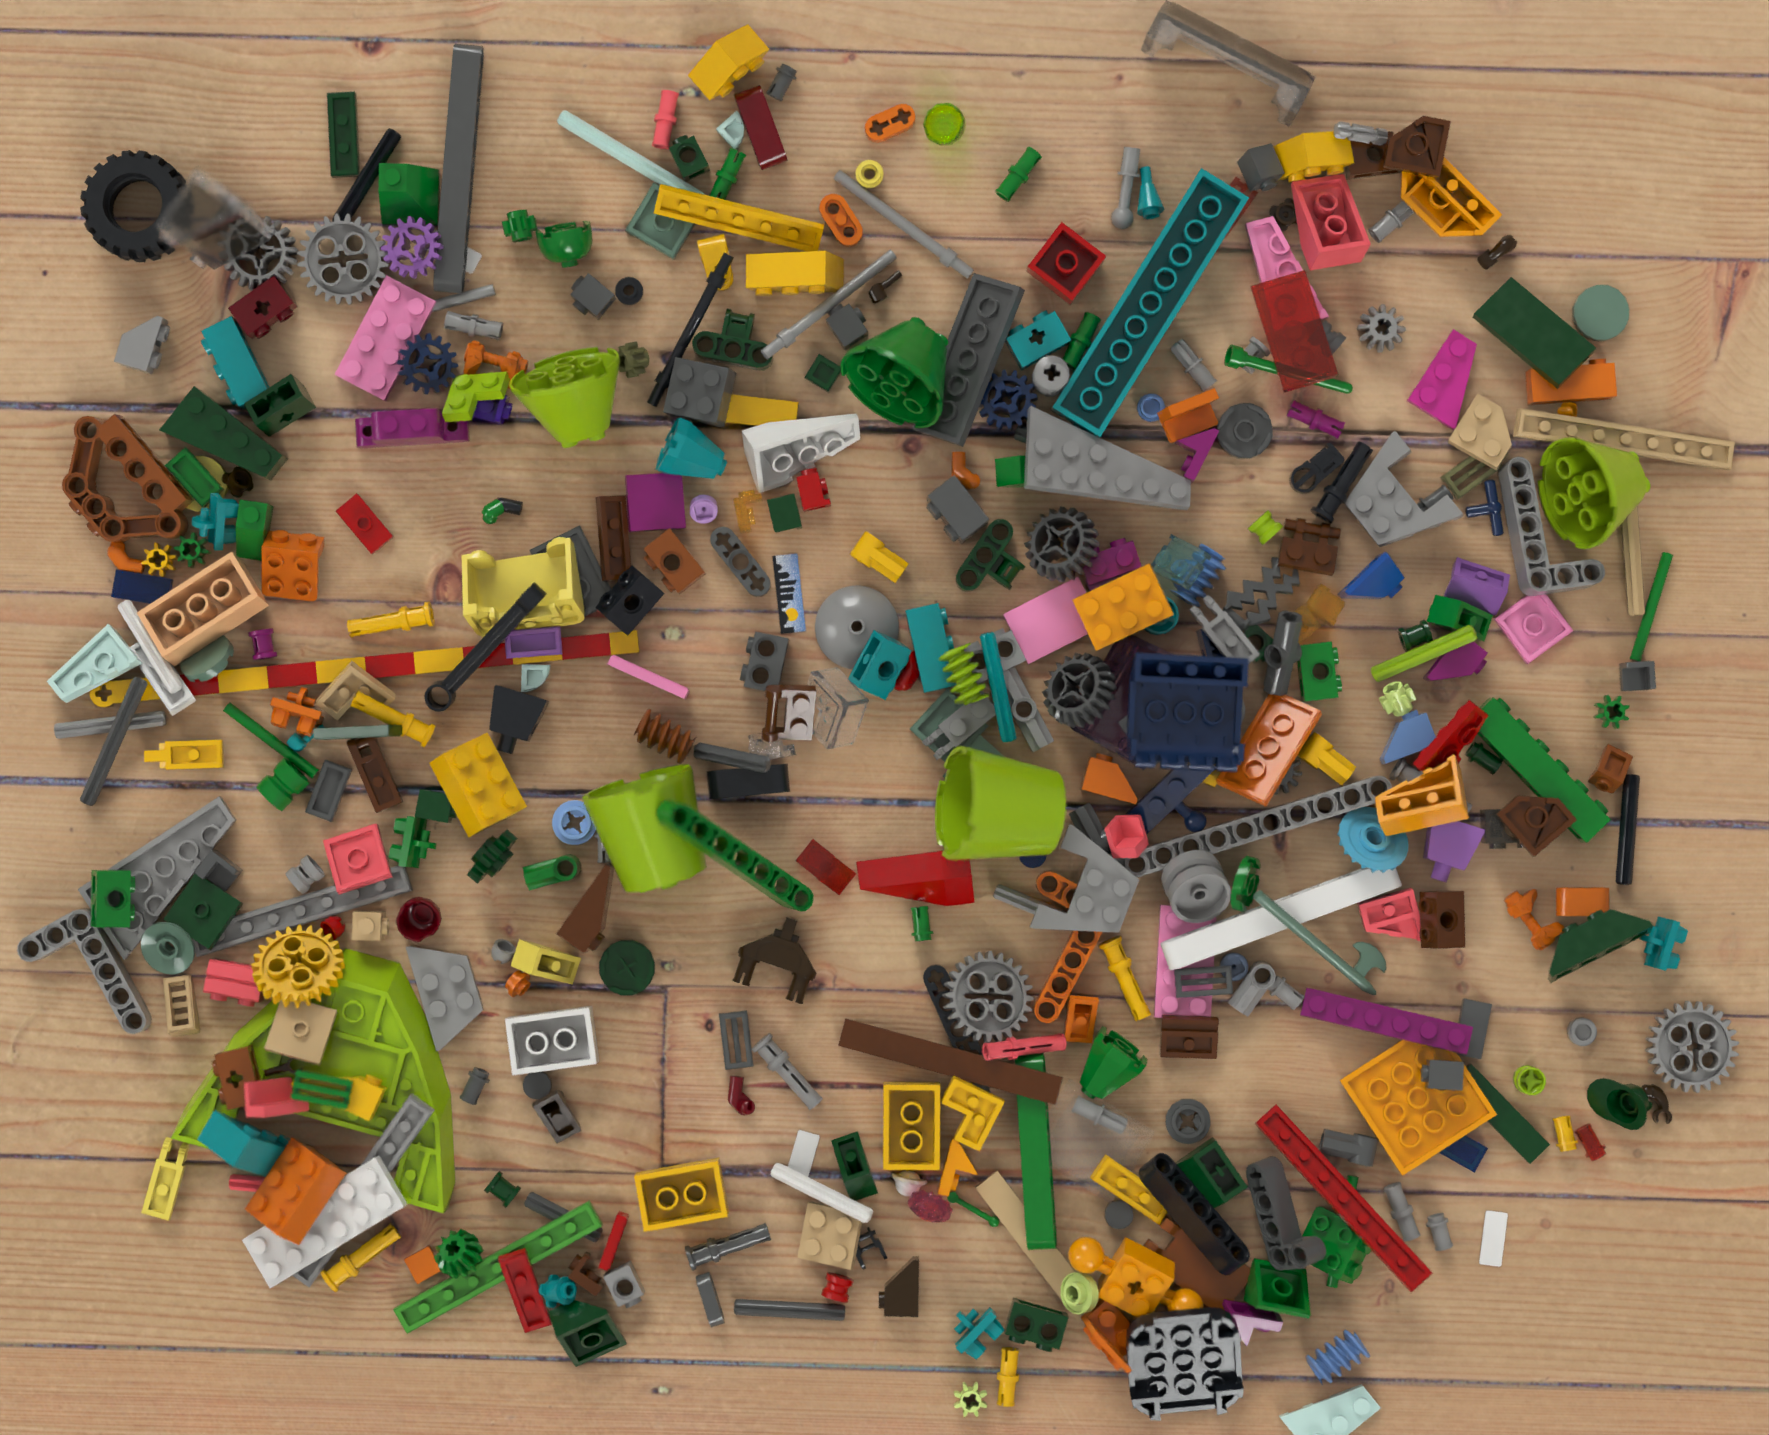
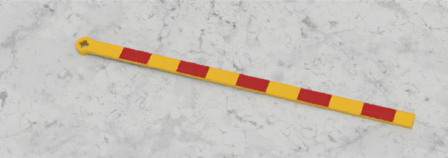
M633 630L628 636L624 632L561 637L563 653L561 655L506 659L505 643H501L478 668L640 653L638 631ZM475 646L223 670L217 676L202 682L199 679L191 682L184 674H180V677L193 696L332 683L351 661L374 678L452 671ZM141 678L147 681V687L140 701L160 699L148 679ZM132 679L110 680L96 687L89 694L92 702L99 707L107 708L114 704L122 703ZM106 685V689L111 690L112 695L107 696V701L104 702L102 697L98 696V691H101L102 686Z

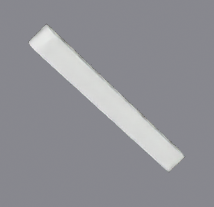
M1366 867L1274 900V902L1301 924L1402 886L1396 868L1393 871L1389 869L1384 873L1380 870L1372 873L1371 869ZM1260 905L1165 940L1160 945L1169 970H1175L1285 930L1287 927Z

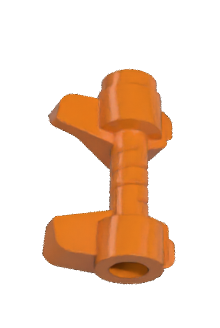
M474 340L468 343L465 351L463 374H476L481 363L484 362L499 366L501 372H507L511 380L521 370H524L526 374L529 360L524 359L519 352L515 351L508 352L506 357L486 352L484 345Z
M1536 889L1527 891L1523 895L1519 894L1518 891H1514L1504 899L1507 912L1514 919L1520 917L1525 922V925L1533 934L1531 942L1535 949L1541 951L1547 948L1556 940L1555 937L1562 932L1564 926L1559 922H1554L1541 927L1530 912L1538 896Z

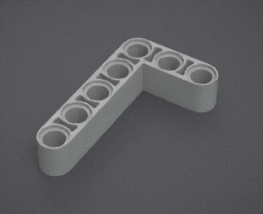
M1515 457L1504 463L1498 471L1518 585L1523 594L1537 596L1586 589L1601 582L1605 576V568L1596 559L1549 564L1531 464L1523 457ZM1511 466L1518 469L1519 478L1511 473ZM1516 493L1522 495L1524 505L1517 502ZM1521 521H1525L1528 524V533L1522 529ZM1527 548L1533 551L1534 560L1527 557ZM1585 568L1591 571V580L1587 579V577L1585 576ZM1558 572L1565 575V584L1559 581ZM1532 575L1539 580L1538 588L1531 582Z
M84 908L72 911L26 936L19 942L17 946L18 955L26 962L44 959L65 946L76 942L122 1028L130 1034H136L150 1027L152 1022L151 1014L110 938L103 928L90 926L91 909ZM80 914H84L88 918V925L85 929L80 928L77 924V918ZM56 927L60 928L64 934L60 943L56 942L52 937V932ZM94 938L98 939L102 945V949L98 954L94 953L90 948V943ZM31 941L36 942L39 947L36 956H32L28 952V944ZM107 963H110L115 968V975L111 979L104 974V967ZM120 988L125 989L129 994L126 1003L120 1002L117 998V992ZM133 1013L139 1014L142 1018V1024L139 1028L131 1024L130 1018Z

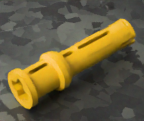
M425 602L423 606L412 608L402 606L397 612L347 620L348 632H351L349 633L351 638L402 628L403 630L410 631L412 627L428 624L429 627L435 625L434 612L430 602Z
M359 690L356 692L350 707H354L387 725H402V735L400 736L406 735L420 742V746L423 748L427 745L436 725L432 723L428 725L414 718L412 713H406L405 715Z
M1119 935L1100 943L1098 947L1104 951L1109 963L1107 968L1111 973L1115 974L1134 1021H1138L1150 1016L1151 1012L1130 967L1132 959L1127 957L1121 943L1123 940L1122 936Z
M392 1223L388 1224L386 1228L349 1256L347 1254L342 1255L338 1263L327 1271L322 1270L320 1272L322 1278L334 1292H337L339 1286L350 1277L355 1278L358 1276L361 1267L396 1240L400 1239V1233H397L398 1230Z

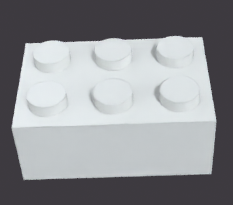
M592 1006L511 1016L505 1019L512 1075L593 1065L599 1062Z

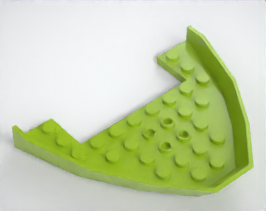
M345 948L342 950L345 968L342 969L343 978L337 979L338 988L330 986V996L324 993L320 994L321 1002L315 998L311 999L313 1004L337 1010L321 1064L319 1066L295 1059L290 1062V1067L293 1070L303 1068V1071L333 1077H366L369 1074L381 1079V1085L387 1087L374 1118L370 1121L341 1108L309 1102V1111L294 1114L381 1137L407 1098L413 1093L435 1109V1111L401 1157L394 1181L407 1204L444 1214L449 1208L455 1186L451 1092L439 1053L435 1049L426 1015L400 963ZM272 1000L234 1034L224 1051L253 1045L261 1080L291 1077L293 1082L296 1076L290 1071L267 1077L264 1074V1070L287 1063L290 1057L265 1051L264 1049L279 1002L276 1005L273 1004ZM211 1068L185 1107L171 1139L209 1149L197 1139L214 1110L237 1119L240 1107L227 1110L226 1104L222 1105L219 1097V1088H222L220 1078L214 1075L213 1068ZM235 1074L232 1076V1081H238L239 1083V1081L243 1080L242 1075ZM299 1090V1093L310 1095L306 1092Z

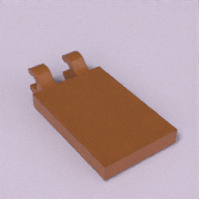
M1165 1216L1159 1226L1174 1236L1165 1250L1149 1238L1143 1246L1175 1262L1174 1283L1181 1288H1188L1197 1292L1203 1304L1207 1307L1225 1310L1222 1305L1223 1300H1235L1248 1281L1250 1267L1244 1264L1230 1275L1221 1274L1181 1227Z

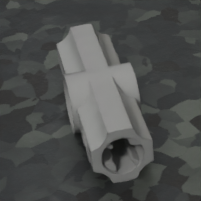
M1013 667L1003 672L1012 716L1017 722L1031 751L1035 752L1053 742L1054 739L1016 668ZM1022 701L1029 703L1031 706V713L1025 718L1018 716L1016 713V706Z

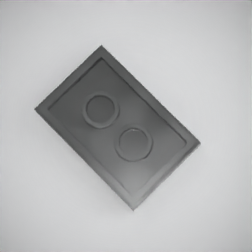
M579 525L557 537L571 538L574 543L586 617L598 611L595 607L599 604L603 594L610 591L611 587L608 581H602L601 567ZM553 539L530 549L531 555L546 553V545Z

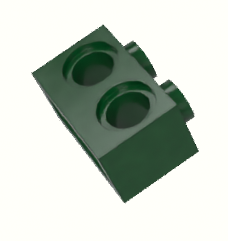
M1013 1298L1004 1332L1005 1335H1009L1010 1341L1019 1344H1025V1341L1036 1343V1348L1052 1352L1053 1348L1060 1350L1069 1317L1066 1312ZM1017 1317H1028L1030 1320L1028 1327L1025 1329L1016 1328L1014 1321ZM1051 1323L1057 1327V1331L1053 1336L1046 1337L1041 1333V1329L1045 1324Z

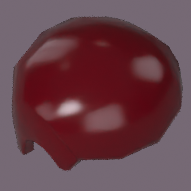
M415 897L408 900L402 905L396 918L398 931L405 939L414 942H421L423 939L434 935L439 929L442 920L440 908L428 898Z

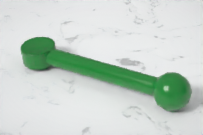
M952 1191L949 1197L947 1196L950 1203L956 1202L987 1220L991 1227L999 1225L1000 1220L998 1217H991L960 1199L956 1192Z

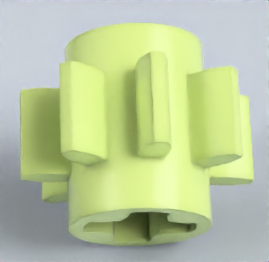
M1400 681L1386 685L1383 688L1384 696L1379 698L1386 713H1393L1394 716H1403L1409 713L1413 708L1411 702L1417 700L1409 684L1403 685Z
M962 1382L963 1390L961 1392L954 1391V1395L960 1398V1401L954 1403V1407L963 1408V1417H966L968 1412H974V1415L978 1417V1409L980 1407L987 1408V1403L981 1400V1398L987 1395L986 1390L979 1392L978 1382H975L973 1387H967V1384ZM971 1393L975 1394L977 1402L972 1401L970 1405H967L964 1396L969 1397Z

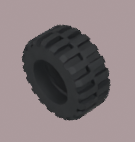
M127 150L121 152L122 156L117 157L112 154L106 157L108 162L105 165L98 163L93 168L97 171L93 178L89 175L84 182L88 185L87 191H81L80 199L84 201V206H81L80 210L81 216L86 219L84 225L87 231L93 235V239L99 245L127 261L130 259L136 262H145L146 259L155 261L161 259V254L165 252L168 255L174 252L175 248L173 246L177 242L181 244L184 242L186 237L183 234L186 229L191 230L193 224L190 220V215L194 214V205L191 203L193 195L191 189L187 187L184 177L163 158L155 154L150 155L147 151L138 150L137 153H133ZM145 181L154 185L159 190L162 197L161 212L157 220L150 227L142 231L130 232L124 230L117 224L114 218L115 200L126 186L135 182Z

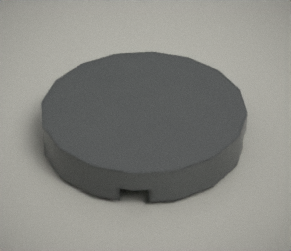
M1252 403L1237 404L1229 407L1221 415L1217 424V430H1219L1217 438L1220 446L1229 455L1238 459H1251L1260 455L1269 446L1273 437L1269 415L1261 407Z

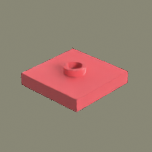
M377 823L323 840L335 887L339 895L393 877Z

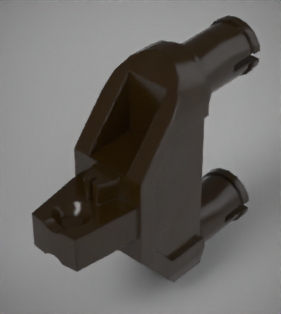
M786 917L782 930L775 929L774 934L739 947L738 956L741 958L732 981L740 983L742 974L745 973L742 985L750 986L756 963L762 961L792 972L794 976L785 999L793 1001L796 991H799L795 1003L803 1004L809 982L815 979L817 973L798 943L800 936L793 934L798 920Z

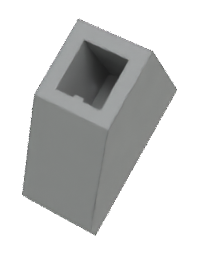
M156 316L122 334L114 362L152 374L153 370L157 369L161 362L162 354L159 353L161 344L166 342L169 336L170 327L167 326L168 321L163 317Z

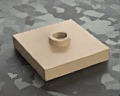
M280 1000L264 1048L265 1051L320 1066L337 1010L313 1003L307 1006L305 1001L300 1002L299 1008L295 1007L294 1002H290L286 1008L283 1005V1001Z

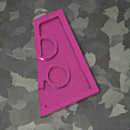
M1453 329L1407 401L1454 431L1477 344Z

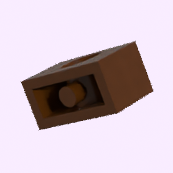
M1388 131V139L1394 135L1392 131ZM1350 140L1354 163L1345 167L1347 180L1401 173L1398 170L1383 168L1388 140L1383 145H1375L1371 141L1363 143ZM1370 148L1378 150L1380 160L1373 161L1369 159L1367 150Z
M1464 891L1420 892L1419 935L1421 948H1465Z

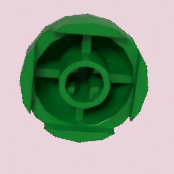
M583 221L584 227H576V222L544 227V234L540 230H536L535 233L540 252L549 261L561 263L563 268L578 265V259L585 257L592 246L591 222Z

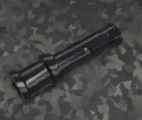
M1359 441L1356 443L1331 485L1323 489L1324 495L1316 507H1312L1311 512L1327 523H1333L1334 514L1341 503L1344 504L1347 500L1346 493L1373 452L1368 445Z

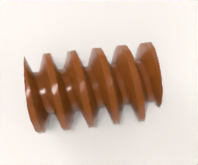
M648 709L634 735L638 733L637 742L641 744L648 738V748L651 749L654 745L658 744L657 753L661 754L668 749L667 758L671 759L678 754L677 763H683L697 736L691 740V730L689 729L683 735L680 734V724L673 730L670 729V719L661 724L660 714L651 719V709Z

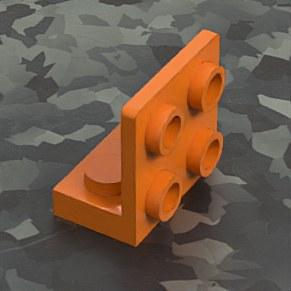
M1101 1299L1092 1311L1085 1313L1081 1317L1086 1325L1083 1330L1089 1336V1340L1099 1351H1103L1108 1361L1117 1371L1123 1368L1129 1374L1132 1369L1123 1356L1126 1354L1125 1339L1131 1322L1116 1306Z

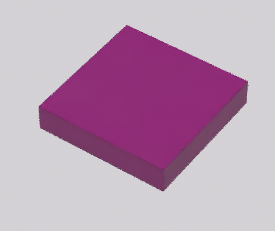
M664 473L625 476L629 532L686 528L682 476Z

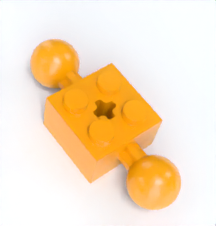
M1091 1237L1078 1238L1069 1248L1068 1259L1075 1270L1081 1273H1092L1096 1270L1102 1272L1098 1279L1099 1298L1137 1318L1141 1315L1153 1313L1159 1303L1167 1306L1168 1311L1204 1307L1200 1295L1194 1290L1182 1288L1173 1291L1169 1289L1174 1281L1175 1262L1127 1237L1124 1238L1112 1259L1104 1255L1102 1245Z

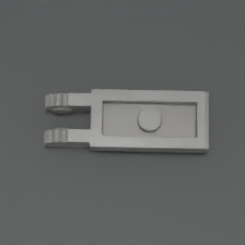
M1207 595L1203 600L1205 605L1217 616L1209 622L1202 611L1196 606L1189 609L1196 621L1203 627L1204 633L1224 657L1249 658V663H1251L1260 655L1227 612L1222 611L1211 596Z
M986 697L961 706L938 725L939 728L922 743L925 746L931 745L942 733L946 735L950 742L940 747L933 755L938 760L951 748L960 745L996 715L994 705Z

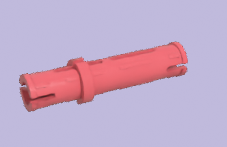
M1063 1033L1024 1039L1010 1037L1001 1042L984 1043L982 1054L985 1060L990 1061L1000 1058L1014 1060L1018 1056L1065 1051L1066 1038Z

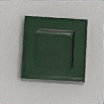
M818 354L804 378L829 393L841 373V368L826 357Z

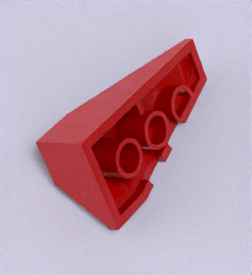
M943 850L856 862L860 890L942 906L975 903L970 859L948 860L943 857Z

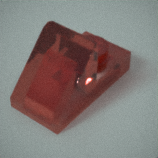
M814 839L811 840L795 860L838 895L842 893L857 874Z

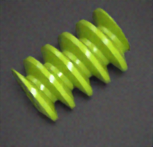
M970 643L946 651L938 658L939 661L948 662L942 669L943 672H952V675L946 679L947 683H956L950 692L960 693V696L954 700L955 704L967 705L989 697V694H980L986 687L985 683H976L982 677V674L972 672L978 666V663L968 661L974 656V652L964 650Z

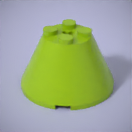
M591 347L548 357L534 363V370L526 374L524 370H521L514 375L509 382L510 389L554 439L561 443L563 448L573 447L578 444V441L586 439L590 441L600 440L606 436L604 431L610 426L620 364V357L615 349L607 348V353L599 352L598 347Z
M1567 437L1551 443L1543 453L1539 466H1543L1542 480H1538V490L1544 513L1555 532L1564 541L1569 539L1575 543V547L1579 549H1590L1605 542L1643 500L1645 493L1650 491V482L1645 477L1638 455L1633 451L1626 452L1586 440Z

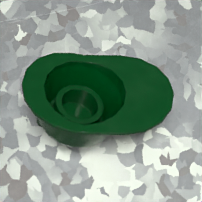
M1601 1078L1592 1082L1587 1090L1588 1102L1596 1114L1629 1130H1638L1644 1126L1647 1120V1112L1652 1108L1653 1104L1649 1101L1645 1091L1635 1084L1623 1085L1611 1079Z

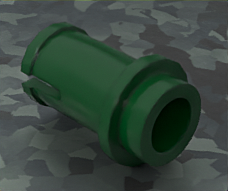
M1474 741L1465 753L1468 761H1474L1492 775L1495 774L1503 760L1483 747V743L1480 742L1478 744Z

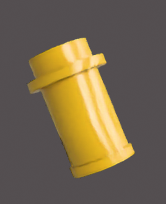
M1571 1115L1552 1119L1558 1140L1556 1147H1559L1560 1152L1577 1149L1576 1143H1578V1140H1575L1570 1119Z

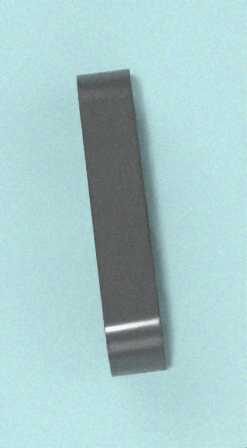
M727 527L715 529L710 537L711 545L745 589L755 597L767 594L771 586L769 577L734 532ZM719 533L731 536L728 542L733 548L736 544L740 546L739 549L732 551L728 558L724 556V553L729 552L723 544L720 546L716 545ZM737 554H744L749 559L748 566L743 570L734 568L732 560ZM753 566L758 569L753 572L756 578L761 579L763 577L765 579L762 591L751 589L753 582L749 576L745 580L741 577V575L747 574Z

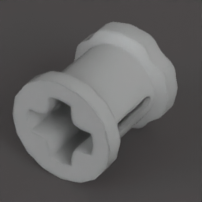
M1251 337L1249 340L1250 344L1244 349V351L1248 352V355L1258 358L1268 357L1271 353L1255 337ZM1243 367L1249 374L1255 371L1252 367Z

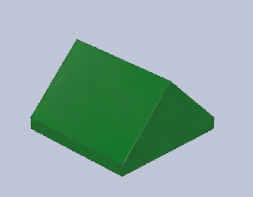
M1254 1258L1243 1300L1258 1309L1309 1319L1311 1312L1307 1271L1304 1268L1277 1270L1270 1264V1261Z

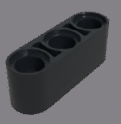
M788 764L771 765L770 770L766 773L743 768L707 771L709 799L790 792Z

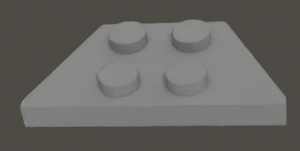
M408 946L406 947L435 1049L439 1051L484 1010L469 956Z

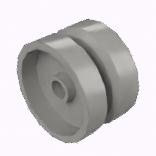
M1201 850L1183 852L1171 859L1164 867L1161 876L1162 887L1168 897L1172 911L1179 919L1188 923L1209 921L1220 915L1228 906L1231 899V888L1219 861L1213 854Z

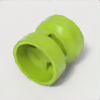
M1524 1065L1514 1072L1513 1083L1520 1092L1527 1095H1537L1545 1088L1546 1078L1539 1069Z

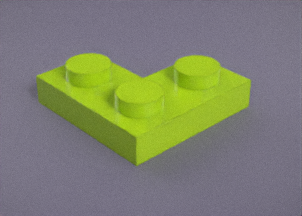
M489 372L457 375L453 379L442 412L445 422L472 420L478 401L504 399L510 382L508 373Z

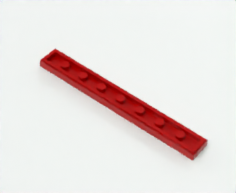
M1277 1104L1255 1123L1261 1132L1410 1293L1433 1273Z

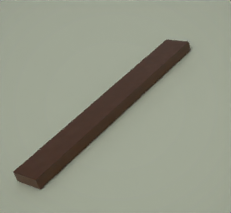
M845 1019L838 1046L951 1077L954 1075L962 1080L1054 1105L1057 1103L1063 1080L1061 1076L998 1059L987 1061L980 1054L850 1019Z

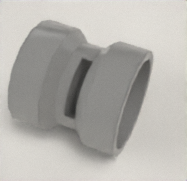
M309 855L300 860V865L296 868L292 867L285 873L290 882L302 894L310 889L314 881H320L325 876L320 866Z

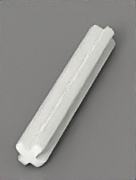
M131 600L121 602L118 605V610L169 693L173 694L181 690L183 687L181 681L170 663L161 656Z
M776 1163L771 1170L773 1178L863 1223H868L872 1217L873 1210L781 1163Z

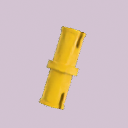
M1002 1347L1000 1372H997L999 1388L996 1404L1001 1406L1003 1403L1004 1407L1015 1406L1016 1382L1019 1381V1374L1017 1373L1019 1349L1014 1348L1013 1350V1347Z

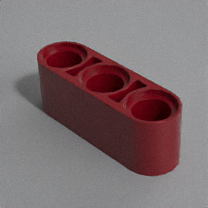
M758 85L734 94L761 170L788 161L761 86Z

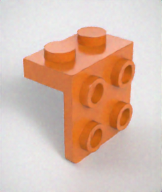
M284 530L269 531L262 545V594L270 597L315 601L318 597L319 558L324 549L325 537L316 536L312 533L293 534Z

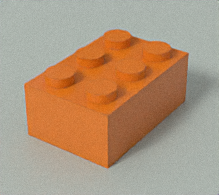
M292 1137L245 1210L277 1236L300 1245L346 1175V1172L312 1146Z

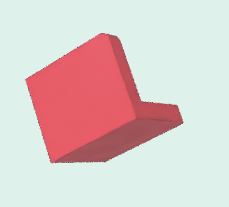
M1116 815L1105 827L1112 858H1138L1149 845L1140 815Z

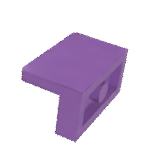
M1457 557L1453 564L1451 580L1444 592V597L1464 601L1495 616L1508 592L1510 575Z

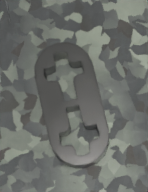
M710 1272L696 1276L697 1286L710 1326L714 1327L724 1324V1315Z

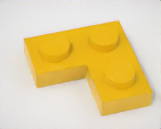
M953 1075L941 1099V1103L965 1114L954 1135V1140L980 1151L1005 1101L1003 1098Z

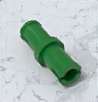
M1027 147L1015 166L1011 165L1008 169L1009 174L998 189L995 190L996 194L1004 201L1009 202L1020 185L1028 181L1029 173L1038 161L1041 160L1042 156L1035 149Z
M729 149L721 170H717L715 174L717 179L709 196L717 198L720 192L718 198L726 200L732 185L736 184L738 180L736 178L744 158H746L744 153H738L734 162L733 160L738 150Z
M1085 312L1076 333L1071 334V342L1062 358L1068 368L1076 370L1086 348H1090L1092 344L1090 340L1098 324L1101 322L1098 316Z

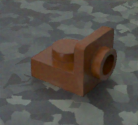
M586 1251L583 1257L577 1254L568 1268L572 1272L568 1278L596 1297L604 1284L600 1282L602 1277L590 1268L587 1271L582 1269L591 1255Z

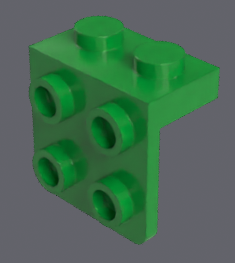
M1321 1206L1314 1210L1302 1237L1317 1236L1326 1247L1324 1259L1311 1265L1340 1281L1350 1284L1360 1276L1363 1268L1361 1264L1365 1256L1372 1251L1339 1215Z

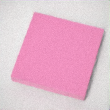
M1547 594L1537 596L1526 595L1493 619L1526 664L1532 662L1573 631Z

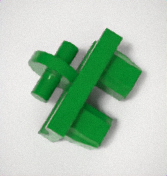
M414 816L395 819L394 833L404 836L402 845L392 844L390 847L389 859L399 862L398 866L419 868L420 858L426 859L427 849H436L437 843L429 842L431 831L426 830L427 819Z

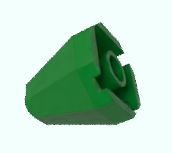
M1103 1026L1095 1035L1079 1082L1083 1086L1081 1088L1082 1092L1092 1099L1096 1097L1103 1099L1138 1076L1147 1066L1148 1061L1144 1055L1141 1059L1136 1055L1139 1049L1116 1031L1111 1030L1109 1034H1106L1107 1028Z

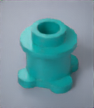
M551 1274L545 1284H540L539 1294L543 1295L546 1307L555 1308L557 1302L562 1305L571 1304L576 1297L577 1287L575 1282L568 1278V1276L559 1278L558 1275Z

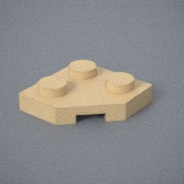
M1477 394L1449 438L1448 443L1497 471L1512 447L1502 407Z

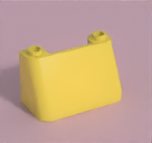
M554 538L546 545V553L495 561L491 555L482 550L461 555L463 616L477 635L484 637L534 582L547 594L514 630L561 627L578 624L585 619L575 547L571 538Z

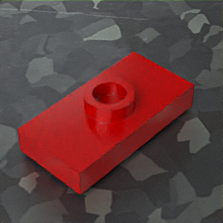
M358 493L336 510V513L372 555L394 537Z

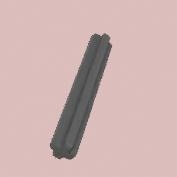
M736 1299L734 1302V1314L843 1321L845 1319V1306L841 1304Z

